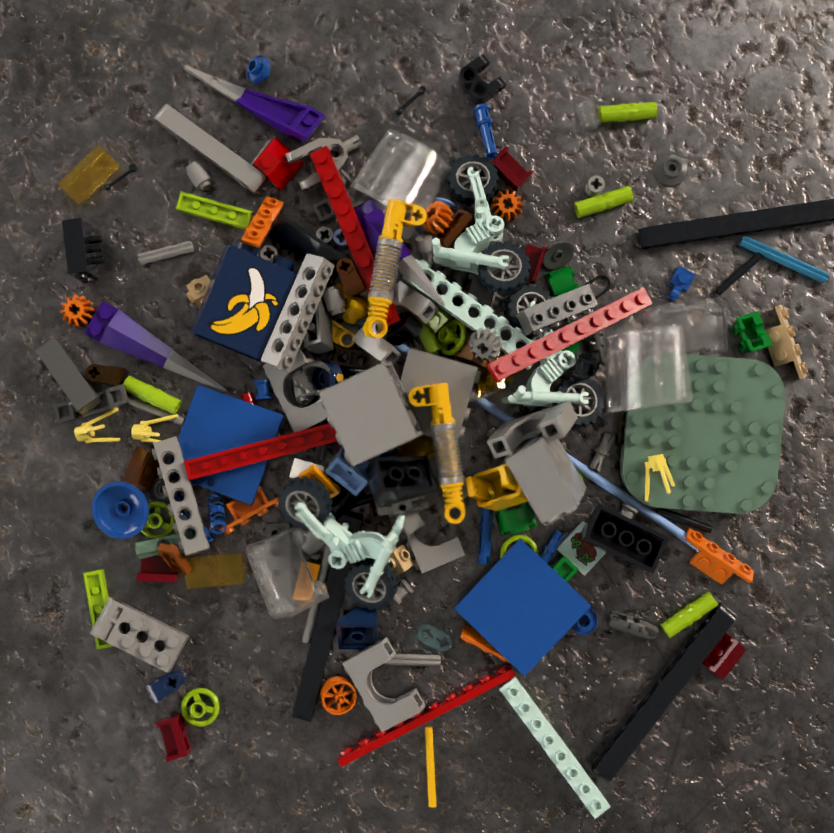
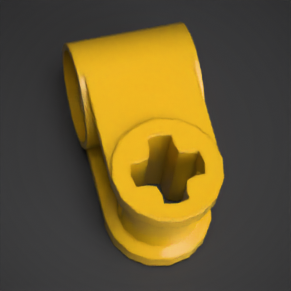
M332 320L333 344L341 348L353 350L356 344L352 341L351 344L344 345L343 340L345 337L350 336L353 338L355 335Z

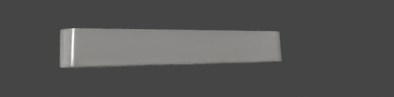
M165 104L154 117V120L163 128L253 193L257 191L266 179L265 175L168 104Z

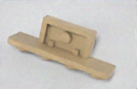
M782 305L775 306L781 325L764 330L768 333L773 344L768 349L774 367L794 361L799 379L807 377L808 369L805 362H802L799 356L802 352L799 344H795L793 338L796 336L794 328L789 326L787 321L789 313L786 307L783 308Z

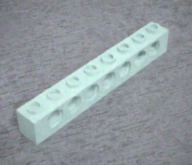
M418 259L415 260L425 275L431 277V284L435 290L439 286H444L447 289L445 295H440L445 306L440 305L406 276L403 275L402 281L472 331L477 332L479 328L485 330V320H492L494 322V328L490 329V332L497 330L496 336L500 337L501 331H507L510 334V339L507 341L501 339L500 341L503 344L500 351L506 355L517 350V342L527 345L536 341L533 338L530 340L524 336L525 333L520 328L516 327L514 329L510 326V322L505 317H498L493 314L494 310L488 305L484 304L482 306L477 302L478 299L471 293L465 294L461 291L462 287L455 282H448L443 273L438 270L434 272L429 268L430 264L423 259L420 261ZM459 297L462 299L463 304L455 306L452 303V299ZM471 308L476 309L479 313L478 317H470L468 310Z
M516 676L498 685L500 691L592 816L596 819L611 806Z

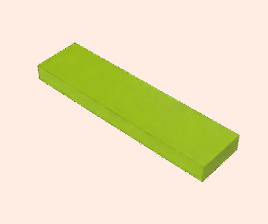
M182 191L176 205V210L179 212L244 230L250 225L254 215L253 211Z
M104 569L83 573L92 627L109 598ZM94 636L97 650L113 647V645Z

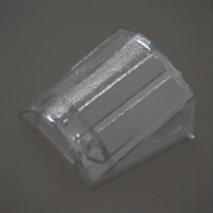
M388 129L351 184L350 194L354 195L356 190L386 207L388 200H400L428 208L447 180L448 171L451 169V166L437 153L419 141L396 130ZM405 214V219L408 218V217H410V216H413V214H411V215H409V216H407V215Z
M682 324L639 329L606 337V413L693 402Z

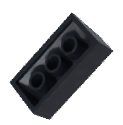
M279 213L269 236L273 241L272 245L279 250L285 249L288 251L287 255L296 261L298 259L304 261L306 254L325 258L335 265L329 280L335 282L339 276L336 265L345 256Z
M598 504L585 522L578 539L645 572L654 573L669 537Z

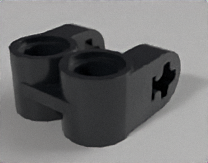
M485 54L480 55L464 66L459 74L460 87L466 90L471 102L475 105L485 104L507 86L502 77L496 78L489 84L480 78L478 74L491 63ZM469 75L473 77V79L466 80L464 77ZM481 90L484 94L477 95L475 91Z

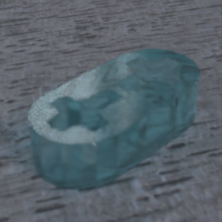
M423 624L418 628V638L422 642L442 652L451 648L452 639L447 633L429 624ZM430 629L429 633L434 635V637L426 636V638H423L421 630ZM436 637L439 639L446 637L448 645L440 647V642L435 640Z

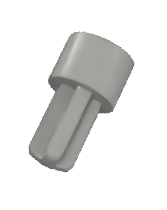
M421 234L415 237L416 249L420 253L421 259L425 260L432 267L433 238L430 234Z

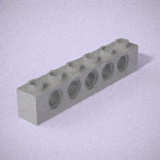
M306 254L260 361L289 373L335 265L323 257Z
M175 436L153 443L155 449H152L154 460H158L160 465L157 468L158 475L165 482L162 489L165 497L169 496L171 503L167 505L171 516L174 515L176 523H173L174 531L181 538V541L178 542L181 553H185L188 557L210 550L191 481L188 480L178 438ZM167 456L174 457V462L170 465L164 463ZM173 474L180 476L179 481L176 483L170 482V477ZM179 492L185 493V498L181 502L175 501V496ZM183 511H190V518L188 520H181L180 515ZM190 529L196 531V536L193 539L186 538V532Z

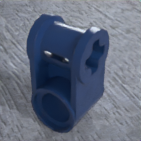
M173 670L145 687L156 704L177 691L184 684L186 677L182 671ZM172 679H177L178 682L173 683Z

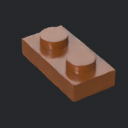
M160 543L157 551L171 571L189 575L192 568L179 551V547L174 544Z

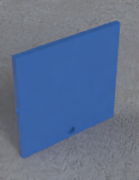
M197 385L178 438L184 461L275 438L278 435L285 415ZM173 456L171 457L169 465L174 462ZM270 459L190 481L198 486L253 505ZM178 474L171 475L180 479Z
M519 539L454 609L487 640L488 644H491L525 677L584 615L591 605L557 574V570H553L522 539Z

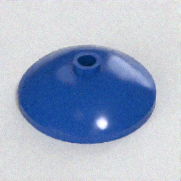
M115 481L106 484L95 494L92 502V515L96 525L105 534L113 538L126 539L135 536L143 530L149 518V505L144 494L136 486L123 481ZM124 504L128 506V510L124 508Z

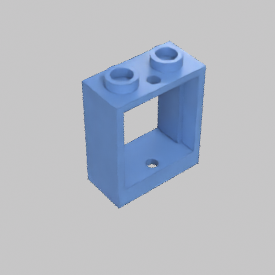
M342 446L334 455L325 472L357 496L368 483L366 469L370 461L366 460L352 467L351 463L349 464L345 459V450Z

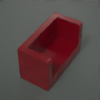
M506 146L496 156L497 158L491 161L494 163V168L498 170V176L512 190L517 192L532 178L534 172L532 170L527 172L508 153L509 148Z
M181 713L160 719L155 723V728L160 727L167 756L164 758L165 762L188 756L192 750Z

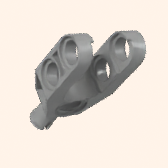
M357 135L344 142L340 139L318 138L285 154L290 164L318 149L328 146L330 150L335 148L338 152V156L336 158L333 157L339 170L348 158V152L361 147L362 144L361 141L353 144V142L359 140ZM316 172L299 180L298 183L301 189L304 190L321 180Z

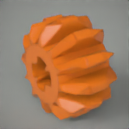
M505 189L504 194L499 191L497 193L498 197H493L492 200L494 204L491 205V209L495 210L493 215L497 216L500 214L502 219L506 217L507 223L510 222V217L516 220L517 214L521 215L522 213L520 208L524 205V203L519 202L521 196L515 197L516 191H512L509 194L508 189ZM506 203L510 204L508 209L504 208Z
M436 200L433 204L430 203L428 208H424L427 214L426 221L422 224L424 230L438 235L440 232L444 233V230L449 228V223L453 221V213L449 206Z
M74 294L72 299L66 297L68 303H61L65 309L60 310V313L64 314L63 321H68L70 326L76 325L81 327L82 323L87 325V318H93L89 313L95 311L94 308L90 307L92 302L86 301V297L83 295L79 297ZM80 308V311H77L78 314H75V310Z

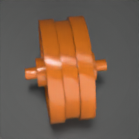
M335 676L326 680L319 692L324 708L333 715L347 713L353 708L357 699L356 690L347 678L342 676ZM345 684L350 686V689L343 691ZM351 693L349 699H347V698L344 697L345 695H348V694ZM325 697H331V699L327 703H325ZM336 701V707H330Z

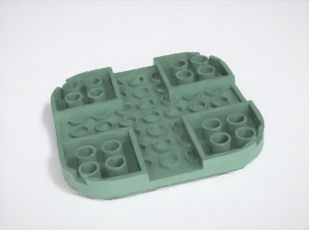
M658 353L645 358L644 361L635 367L627 384L624 443L621 448L620 475L625 488L641 503L656 508L741 514L754 511L764 505L776 488L779 470L786 394L783 381L778 373L768 364L755 359L679 353ZM663 454L675 486L672 487L668 480L671 493L667 494L660 471L653 472L652 468H650L649 499L646 502L645 462H648V456Z

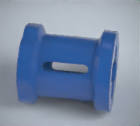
M269 379L253 381L257 391L255 400L273 399V396L270 395Z

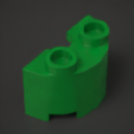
M564 266L543 274L553 298L580 287L578 283L575 284L574 271L571 266Z
M759 311L736 318L735 324L732 325V331L735 336H738L740 341L739 348L742 353H751L773 345L768 333L764 331Z
M528 502L518 504L517 508L512 510L510 508L499 510V513L495 514L501 536L537 527L533 508Z

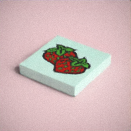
M581 521L560 543L557 550L568 558L579 569L578 571L585 576L606 552L578 539L585 524L584 521Z

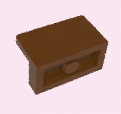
M459 209L452 217L453 221L449 223V228H446L444 233L440 232L436 236L440 240V244L444 248L454 249L456 239L467 227L469 228V226L475 224L471 220L472 216L467 211Z
M137 446L122 481L130 483L140 490L149 492L156 476L157 468L160 466L158 460H154L152 452Z

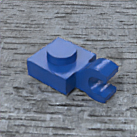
M678 266L669 282L673 288L668 298L675 301L681 291L687 292L695 274Z

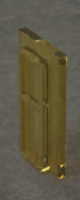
M98 145L58 184L67 192L68 196L78 205H81L120 166L110 154Z
M243 553L186 558L192 568L189 575H185L187 589L245 584Z

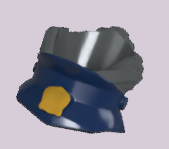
M325 359L322 362L312 361L304 365L302 371L298 370L293 374L292 380L295 387L302 388L304 393L319 395V392L343 382L344 375L338 364Z

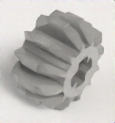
M489 327L485 330L479 328L477 332L471 335L468 345L471 346L470 352L476 353L475 358L480 356L483 362L486 358L491 361L494 357H498L503 344L500 343L501 337L496 336L497 330L490 332Z

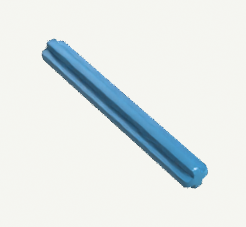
M744 236L740 241V246L759 253L761 256L821 283H825L829 278V273L750 237Z

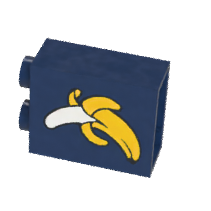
M238 239L235 246L229 244L224 247L190 334L264 363L260 360L297 277V274L293 272L295 263L277 255H274L272 261L269 262L257 256L260 248L240 243L241 239Z

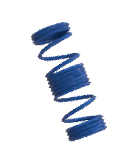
M211 494L207 498L210 528L212 533L221 534L227 528L226 522H224L223 497L220 494ZM212 496L221 498L219 502H210ZM217 511L221 512L220 514H212ZM218 524L224 525L222 527H215ZM213 527H214V528H223V527H224V529H222V530H214Z

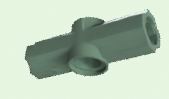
M194 530L186 532L187 539H193L196 536ZM173 534L135 543L138 559L160 555L157 548L165 539L170 544L179 547L180 535Z

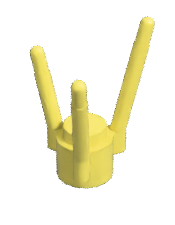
M115 408L88 422L82 423L79 427H75L74 432L78 442L85 441L88 444L92 442L121 441V438H92L95 436L96 430L105 427L103 424L93 427L92 424L118 412L119 409Z
M175 414L153 420L140 421V424L132 426V438L150 443L161 441L150 438L151 436L158 437L160 433L152 432L151 427L148 425L172 420L179 416Z
M664 455L648 456V462H645L646 502L649 499L650 468H652L653 472L660 471L667 494L671 493L668 480L672 487L675 486Z

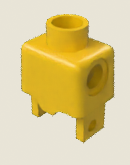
M508 464L477 473L473 477H466L468 495L476 499L478 506L481 508L499 511L528 502ZM510 489L516 491V493L509 495Z

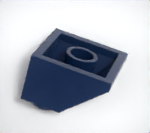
M357 606L337 622L339 649H365L377 642V609L368 610L366 607L361 608Z

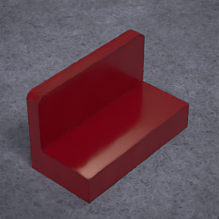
M527 244L525 252L526 256L530 259L531 267L526 285L535 284L547 249L546 246H543L541 249Z
M148 557L141 559V572L136 574V581L176 583L180 581V573L172 572L162 557Z
M725 633L702 664L720 679L724 680L746 652V649L737 640Z

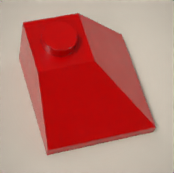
M275 137L254 161L252 166L264 174L266 179L281 191L305 162L300 158L289 164L285 154L291 152V150Z

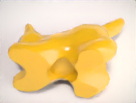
M337 284L336 288H341L346 303V312L343 314V319L347 323L356 324L359 320L365 318L368 312H371L368 310L369 304L364 298L356 295L348 298L342 284Z

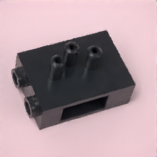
M82 218L62 220L68 274L81 281V283H91L94 279H99L97 264L105 263L106 258L104 255L96 256V252L103 251L102 244L95 243H102L103 236H94L93 227Z

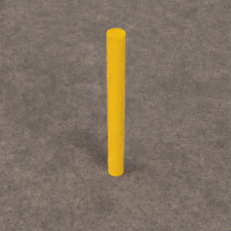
M432 726L425 727L428 802L429 807L434 808L437 805Z

